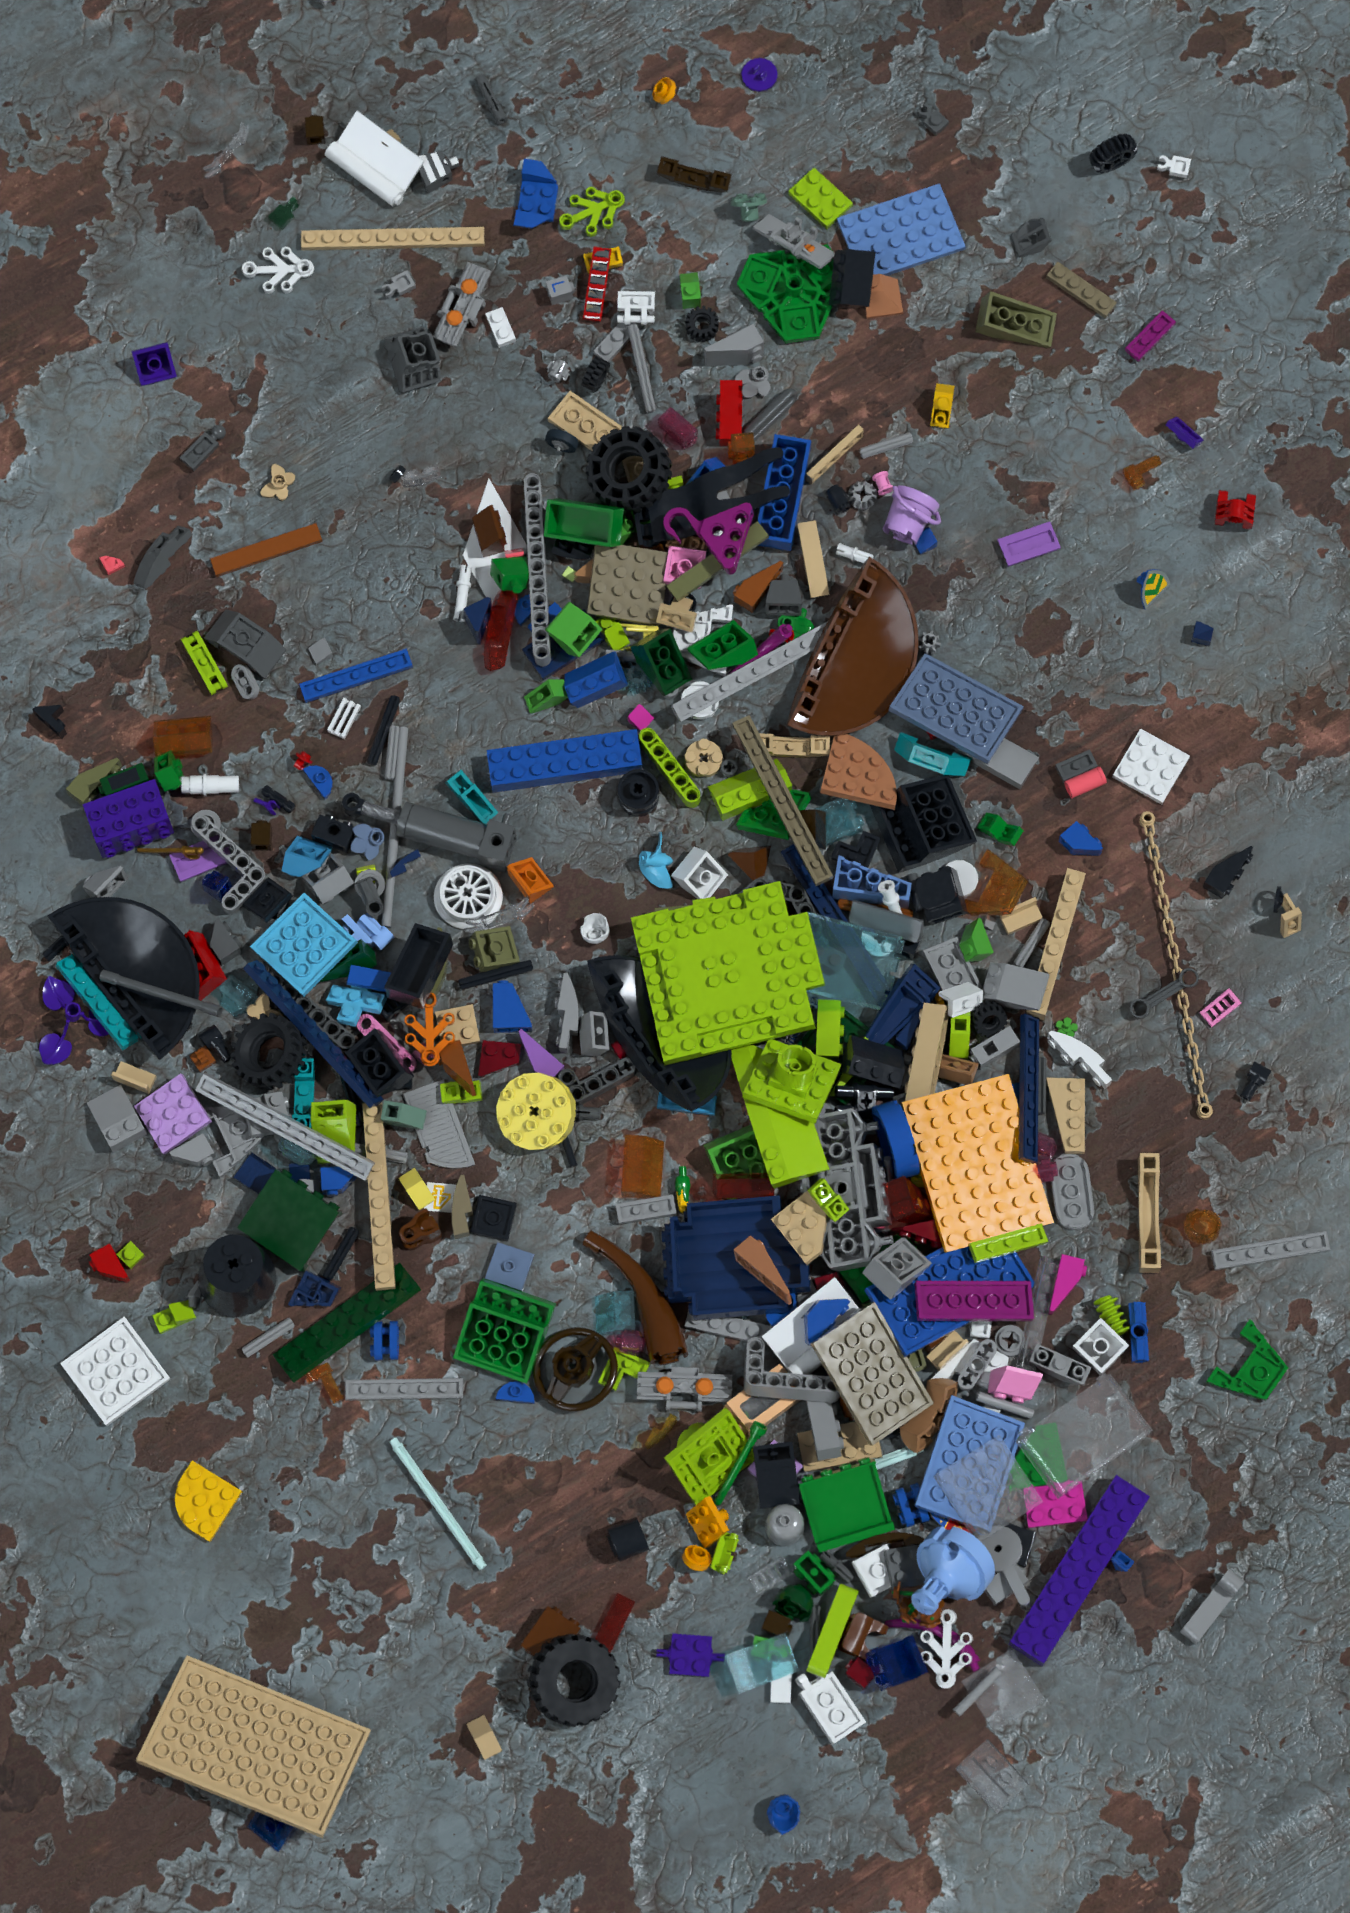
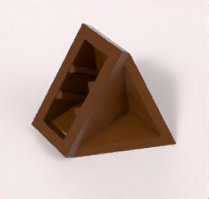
M771 845L737 849L730 852L728 856L754 881L765 876Z

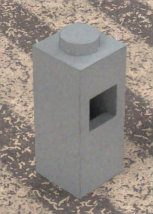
M1009 1026L970 1050L971 1056H969L971 1062L978 1063V1068L981 1070L1018 1048L1020 1041Z

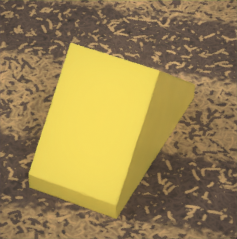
M415 1168L399 1177L400 1182L419 1211L435 1201L432 1193Z

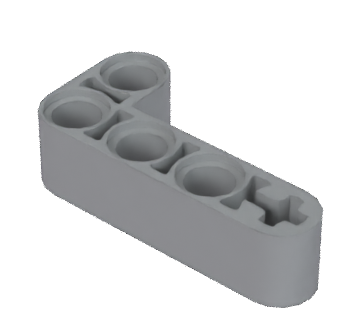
M1228 1569L1180 1633L1196 1645L1245 1581Z

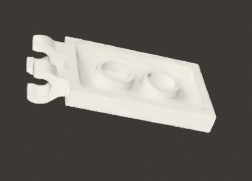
M833 1671L827 1674L826 1678L815 1675L817 1678L812 1682H809L803 1673L795 1679L797 1685L803 1690L799 1695L832 1745L866 1723Z

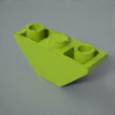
M970 1012L953 1018L950 1017L949 1056L968 1059Z

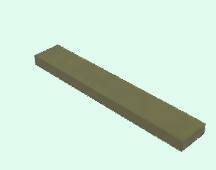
M758 521L749 528L741 557L769 538V535ZM737 535L732 540L737 541L741 536ZM730 552L726 557L732 558L735 556V553ZM711 554L668 584L667 589L676 601L679 602L724 569L714 555Z

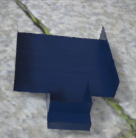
M251 1152L233 1178L259 1195L276 1168Z

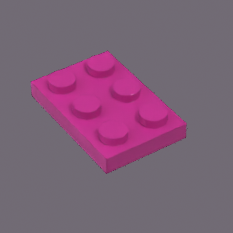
M1082 1481L1022 1489L1028 1529L1087 1521Z

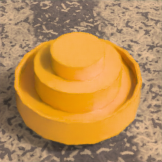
M668 77L660 79L654 86L653 99L659 104H666L675 96V82Z
M698 1545L687 1546L682 1555L683 1562L691 1570L705 1571L712 1562L710 1553Z

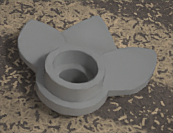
M757 366L752 370L744 369L735 377V380H742L744 398H753L758 393L766 397L770 391L769 373L762 366ZM757 374H762L763 377H762V378H757L756 375H757Z

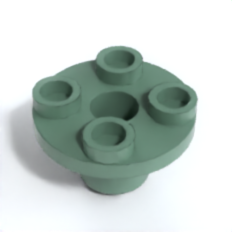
M745 193L736 194V197H733L731 200V206L741 207V219L744 222L758 220V206L767 203L765 193H756L754 196H747Z

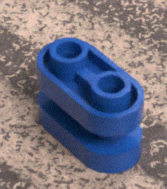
M378 1321L374 1326L370 1327V1337H374V1345H370L371 1357H374L375 1360H383V1354H390V1360H399L398 1321H390L389 1327H383V1322ZM383 1335H389L390 1346H383Z
M918 1483L910 1485L911 1491L905 1493L902 1487L895 1489V1494L892 1495L895 1506L899 1505L901 1513H898L902 1525L905 1524L906 1527L914 1526V1519L920 1518L922 1523L930 1521L928 1511L916 1507L917 1510L911 1512L908 1504L910 1499H914V1502L916 1501L920 1489Z

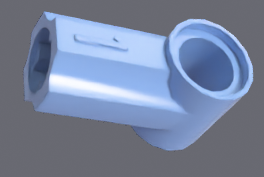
M368 913L363 914L356 923L373 940L374 946L379 951L395 938L385 926H381Z

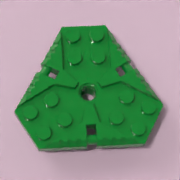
M827 244L823 245L832 251V249ZM785 250L750 254L737 282V287L756 310L763 313V318L776 331L785 344L816 340L820 338L832 310V306L829 305V294L834 259L822 269H819L802 258H796L792 253L785 254ZM793 260V263L787 264V261ZM791 285H797V286H799V287H797V288H792V287H790V286H791Z

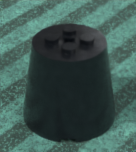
M226 1235L215 1240L204 1255L198 1273L199 1290L209 1307L222 1315L242 1317L254 1314L269 1302L276 1287L275 1266L265 1250L249 1238L241 1235ZM237 1263V1268H230L231 1264Z

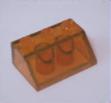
M211 716L154 721L153 743L155 757L170 750L174 756L181 757L191 754L206 755L212 753Z
M625 1134L622 1197L654 1198L661 1196L664 1141L643 1135Z

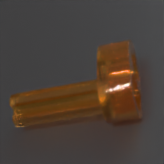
M1155 455L1137 465L1131 464L1123 468V474L1132 489L1138 490L1145 486L1142 474L1160 466L1162 462L1160 457Z
M329 1363L320 1365L304 1375L308 1384L321 1379L333 1404L344 1399L331 1375L333 1370Z

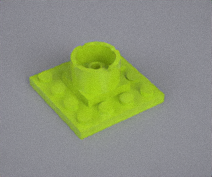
M771 1039L767 1041L742 1097L816 1124L842 1064L815 1055L810 1049L801 1045H787Z
M725 1407L706 1424L702 1422L694 1423L687 1430H684L678 1439L677 1448L671 1451L664 1459L692 1502L697 1505L701 1500L712 1496L723 1486L748 1440L731 1412ZM753 1448L740 1472L754 1461Z

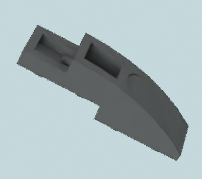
M178 525L170 534L162 532L144 555L133 583L144 589L150 587L171 565L168 559L193 535L191 530Z

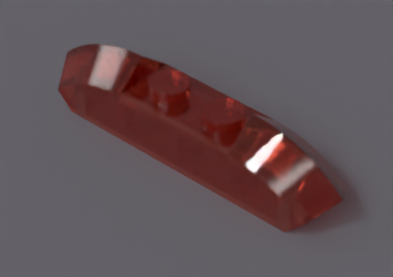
M500 589L492 604L484 646L485 669L489 671L502 669L505 666L518 600V594L512 590L502 591Z

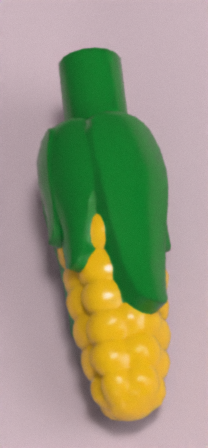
M679 1166V1176L675 1179L676 1200L679 1211L684 1213V1210H687V1203L689 1201L690 1179L687 1176V1167Z

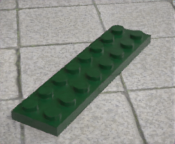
M401 1263L394 1266L396 1289L376 1291L375 1281H373L273 1354V1357L293 1383L421 1291L418 1284Z

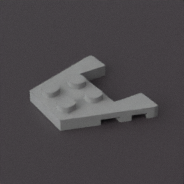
M225 1106L205 1107V1111L210 1119H215L230 1150L229 1154L212 1161L219 1177L222 1178L254 1149L265 1136L250 1138L246 1118Z

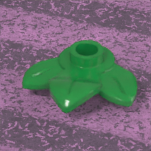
M802 608L801 616L782 615L777 622L779 627L785 624L784 621H789L793 628L794 639L814 629L813 623L805 618L807 610Z

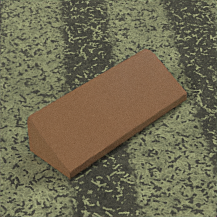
M942 1054L938 1077L966 1085L972 1084L978 1069V1063Z

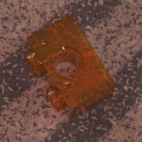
M753 432L731 434V441H728V459H732L733 464L755 455Z

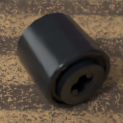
M637 1517L607 1528L608 1535L606 1537L614 1557H617L619 1562L649 1551Z

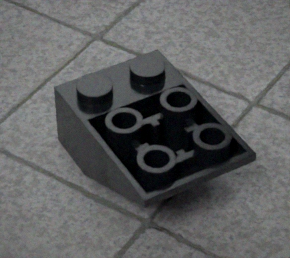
M793 1441L753 1446L760 1509L773 1508L780 1504H800Z

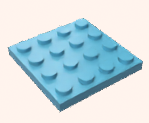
M303 893L250 947L305 997L358 942L308 895Z

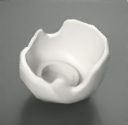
M600 913L587 915L584 918L583 925L580 926L583 939L592 944H599L604 941L610 931L606 917Z

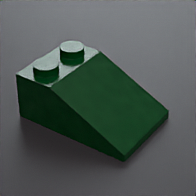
M670 628L656 630L630 646L637 664L663 696L670 694L692 680Z

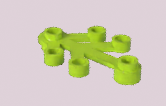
M588 187L586 189V197L590 200L595 198L604 200L600 203L580 198L578 195L570 196L569 202L572 207L583 206L587 209L573 216L568 213L561 215L559 219L560 227L564 230H569L574 226V223L592 215L590 224L586 227V234L589 237H594L597 234V224L602 210L609 207L607 216L602 220V225L605 229H611L616 208H620L625 202L622 192L613 190L610 193L596 190L594 187ZM593 191L594 194L589 195L588 192ZM614 198L619 199V201L613 202L612 200ZM577 199L578 202L573 203L572 200ZM606 221L611 222L609 225L605 224ZM564 222H570V224L564 225ZM589 229H594L595 231H594V232H589L588 230H589Z

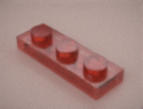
M617 1593L595 1638L599 1643L604 1644L608 1648L610 1654L635 1605V1601Z

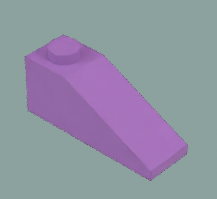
M520 1029L519 1037L534 1073H544L558 1078L559 1073L564 1069V1065Z

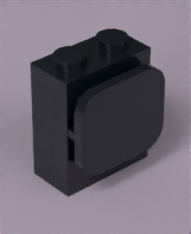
M950 866L941 867L938 869L939 871L934 873H923L920 878L916 879V890L920 904L924 909L927 922L932 925L968 913L957 870Z

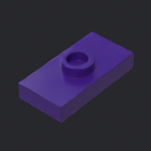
M1174 417L1166 423V426L1176 434V437L1187 443L1192 449L1200 446L1204 441L1203 438L1178 417Z

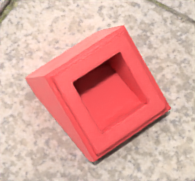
M523 548L504 551L505 558L524 557Z

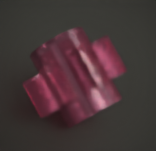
M1050 1158L1041 1159V1164H1036L1038 1179L1043 1178V1182L1054 1181L1053 1177L1058 1176L1056 1162H1051Z

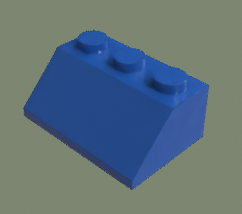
M616 651L565 674L564 687L570 704L577 708L628 686Z

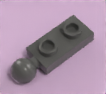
M215 425L211 430V435L204 432L180 457V460L191 470L195 471L219 447V443L216 440L225 437V428L222 425Z

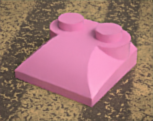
M669 546L663 582L666 585L670 584L706 558V551Z

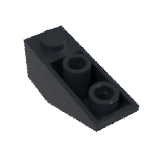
M1250 846L1214 866L1205 880L1203 888L1223 899L1225 894L1229 896L1234 888V885H1232L1235 878L1237 880L1240 879L1244 872L1242 867L1245 863L1249 864L1254 856L1252 854L1253 847Z

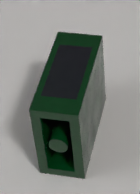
M139 763L99 779L101 786L98 788L102 797L147 782L149 779L143 764Z

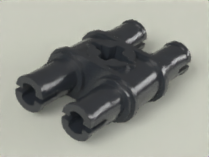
M854 1083L852 1086L837 1085L834 1090L835 1097H851L852 1105H835L834 1112L853 1108L862 1119L873 1120L872 1107L876 1106V1098H893V1087H877L875 1084L858 1085V1083ZM861 1100H866L867 1103H861Z

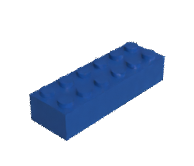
M775 434L772 448L780 447L784 454L781 459L769 463L764 490L771 487L788 486L790 495L787 498L772 501L760 508L758 522L767 532L769 538L758 546L791 551L811 451V440Z

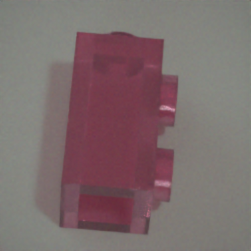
M672 407L658 419V427L684 449L688 446H693L697 442L698 430Z

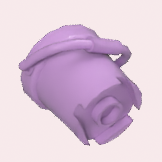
M902 485L893 486V502L883 531L887 535L892 531L894 539L911 545L914 542L916 545L927 523L933 525L941 523V517L938 512L939 503L929 495L914 488ZM935 515L936 520L931 519V516Z

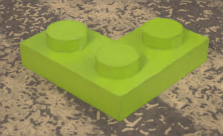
M614 1347L618 1361V1373L612 1390L617 1391L624 1374L637 1379L638 1372H647L650 1362ZM609 1359L598 1381V1384L603 1386L606 1385L610 1374Z

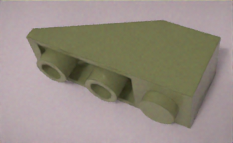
M118 758L112 759L77 775L66 788L68 795L81 805L96 800L97 794L100 792L98 787L101 786L99 779L121 771L122 764Z

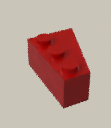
M720 380V394H716V405H720V411H716V422H720V428H716V440H719L720 446H742V380Z

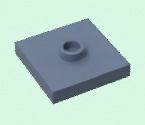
M497 1242L485 1279L522 1291L535 1255Z

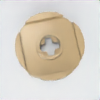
M701 739L692 743L686 750V767L694 776L711 777L721 769L722 751L714 742ZM707 755L708 762H700V756Z

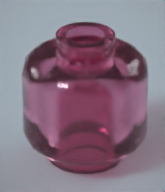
M1038 1132V1159L1043 1161L1051 1159L1057 1150L1055 1139Z
M624 1329L621 1335L617 1334L615 1346H619L620 1353L637 1356L640 1352H643L645 1338L642 1336L641 1331Z

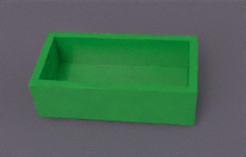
M559 498L547 499L544 537L606 547L620 546L624 508Z

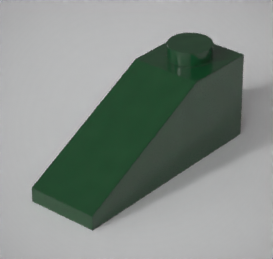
M360 939L319 982L348 977L351 965L365 968L374 967L377 965L375 951Z

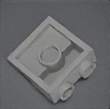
M282 1092L263 1094L262 1097L255 1098L292 1118V1115L288 1114L286 1109L288 1108V1098L286 1096L283 1097ZM246 1118L250 1138L276 1134Z

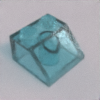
M633 1290L614 1291L595 1296L597 1333L601 1335L636 1334Z

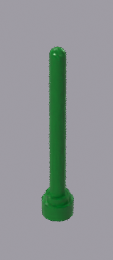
M757 1421L752 1423L750 1427L751 1435L715 1498V1505L720 1506L757 1439L765 1435L767 1427Z

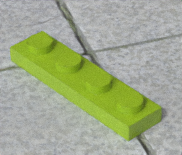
M1041 1223L972 1242L969 1248L974 1262L978 1263L1047 1244L1048 1239Z

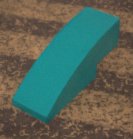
M462 770L457 771L445 782L457 798L481 823L486 824L489 819L498 814V811Z

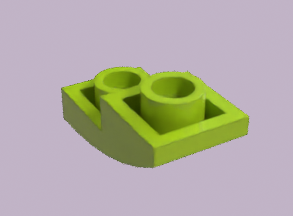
M825 1178L819 1179L807 1190L820 1208L834 1222L849 1210L840 1195L834 1193Z

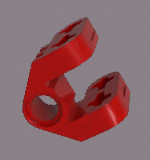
M1219 490L1214 525L1224 526L1225 521L1242 523L1243 529H1252L1256 495L1246 494L1245 501L1240 499L1227 500L1228 491Z

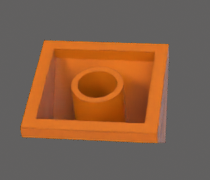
M532 857L507 866L509 877L530 904L554 887Z

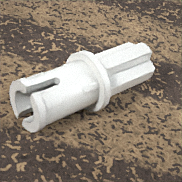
M839 543L838 550H836V555L850 558L851 561L856 560L865 563L868 557L873 558V554L858 550V547L852 548Z

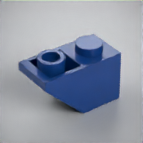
M1077 821L1059 837V842L1072 855L1099 856L1102 853L1103 847L1100 840L1096 837L1093 838L1089 834L1088 828L1084 824L1080 825Z

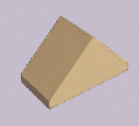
M485 1715L466 1724L484 1760L502 1752Z

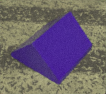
M168 342L132 351L141 386L177 377Z

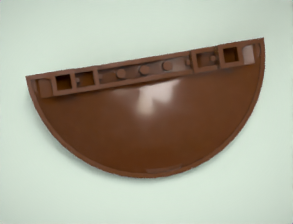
M868 557L844 592L809 658L787 721V725L796 730L815 735L834 736L848 734L868 727L889 712L890 705L915 669L918 654V628L911 602L898 580L889 570L873 558Z

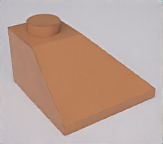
M883 274L873 275L870 305L865 307L867 319L903 314L898 279Z

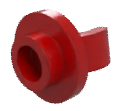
M301 751V753L296 752L295 755L299 758L296 760L294 767L303 770L307 763L312 764L313 761L310 760L312 756L304 751Z

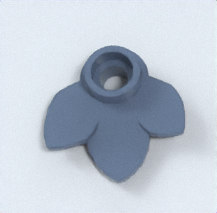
M367 824L354 826L352 830L356 837L351 842L350 850L355 853L364 852L368 861L372 860L378 855L379 845L384 841L383 831L379 828H371ZM373 834H376L375 840L372 839Z

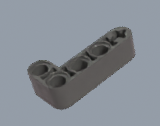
M623 1058L582 1081H579L575 1072L571 1069H563L559 1073L558 1078L561 1081L565 1076L573 1078L571 1082L563 1083L569 1087L572 1094L575 1092L582 1094L580 1099H575L576 1106H580L633 1078L636 1074V1067L629 1058ZM624 1066L631 1067V1071L624 1069ZM608 1074L616 1076L613 1081H608L605 1077ZM591 1083L599 1085L596 1090H591L588 1087Z

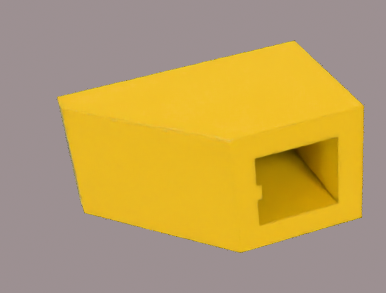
M936 383L930 426L949 428L955 386Z

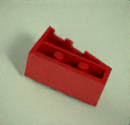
M189 930L184 936L193 950L198 965L200 979L199 1000L202 1001L226 981L227 978L203 933Z

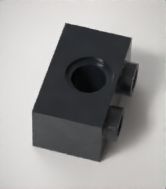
M319 815L311 837L313 841L348 853L351 842L355 837L352 830L354 825L347 821L339 822L331 815ZM333 829L339 830L337 835L329 834Z

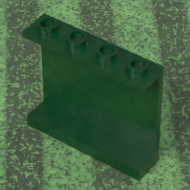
M275 1169L237 1228L299 1271L305 1272L309 1266L306 1264L337 1216H342L343 1213L339 1211L340 1206L330 1201L328 1203L323 1200L324 1196L316 1190L312 1192L307 1189L309 1185L300 1179L296 1181L291 1178L293 1174L289 1171Z

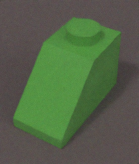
M698 272L679 274L683 309L696 308L697 306L701 308Z
M548 679L524 696L529 712L536 713L559 705L566 700L568 695L564 687L565 681Z
M981 918L976 919L965 927L959 944L965 962L982 961L994 953Z

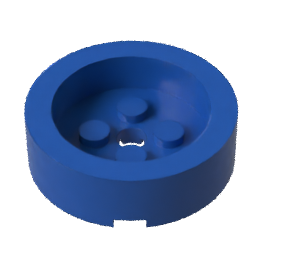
M897 1100L873 1106V1122L878 1121L879 1130H875L879 1147L883 1149L884 1157H891L894 1180L899 1181L918 1175L920 1168L918 1155L915 1153L913 1145L915 1142L901 1105L897 1103Z

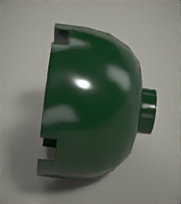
M800 1584L784 1586L778 1591L773 1601V1605L775 1604L774 1610L778 1614L790 1618L791 1621H793V1617L800 1619L799 1622L808 1621L814 1607L813 1597Z

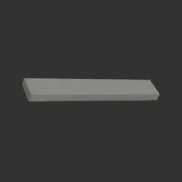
M1327 1231L1211 1250L1214 1270L1216 1271L1328 1252L1331 1249Z
M463 1378L345 1380V1401L463 1399Z

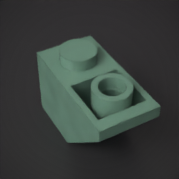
M384 1101L381 1120L386 1125L423 1130L427 1111L404 1103Z

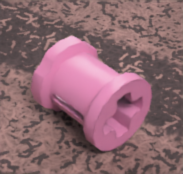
M882 471L872 476L879 489V495H885L893 491V485L889 482L887 471Z

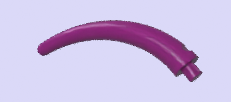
M789 624L780 625L757 647V656L744 664L738 665L729 674L773 651L791 637L792 626Z
M902 1619L887 1620L884 1623L888 1628H913L931 1631L934 1635L943 1639V1625L940 1624L935 1628H925V1626L919 1625L921 1619H914L917 1622L916 1624L911 1622L910 1624L904 1623ZM953 1630L951 1633V1646L960 1640V1635ZM970 1644L964 1646L958 1652L959 1655L969 1653L972 1656V1662L966 1665V1667L970 1666L973 1672L980 1670L978 1662L981 1660L979 1656L975 1654V1650ZM964 1655L963 1661L967 1663L969 1661V1657L967 1655Z

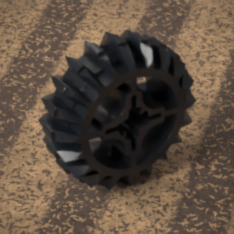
M1114 135L1112 138L1102 141L1100 145H1097L1092 150L1089 157L1090 164L1100 174L1118 169L1135 157L1138 150L1137 144L1131 135Z

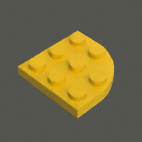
M192 1460L176 1487V1510L187 1528L208 1542H211L239 1499L242 1491Z

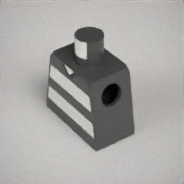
M442 151L418 155L425 161L418 174L427 194L450 182L453 179L451 170L460 166L456 156L446 160Z

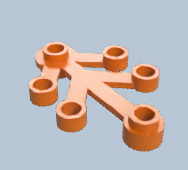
M431 992L428 999H432L433 1002L431 1004L425 1003L424 1006L426 1029L416 1021L415 1016L412 1014L407 1015L404 1019L406 1026L412 1027L426 1040V1047H424L417 1041L413 1033H408L405 1036L406 1044L413 1046L421 1053V1061L428 1067L435 1066L440 1060L439 1053L448 1044L455 1042L454 1033L448 1031L443 1035V1039L434 1047V1039L447 1026L453 1025L455 1018L452 1013H446L434 1028L433 1007L436 1005L437 999L435 994ZM448 1016L452 1017L450 1022H446L445 1019ZM413 1018L414 1022L409 1024L407 1020ZM448 1035H452L453 1039L447 1041L446 1037ZM414 1037L413 1042H408L407 1039ZM433 1055L434 1058L433 1060H428L427 1056Z

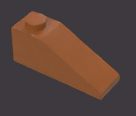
M779 561L747 578L741 585L738 584L733 591L734 602L753 613L768 592L771 581L776 580L782 572L784 562Z
M457 1040L452 1044H448L439 1053L440 1060L438 1063L439 1066L443 1065L445 1072L470 1095L475 1096L476 1092L461 1041Z

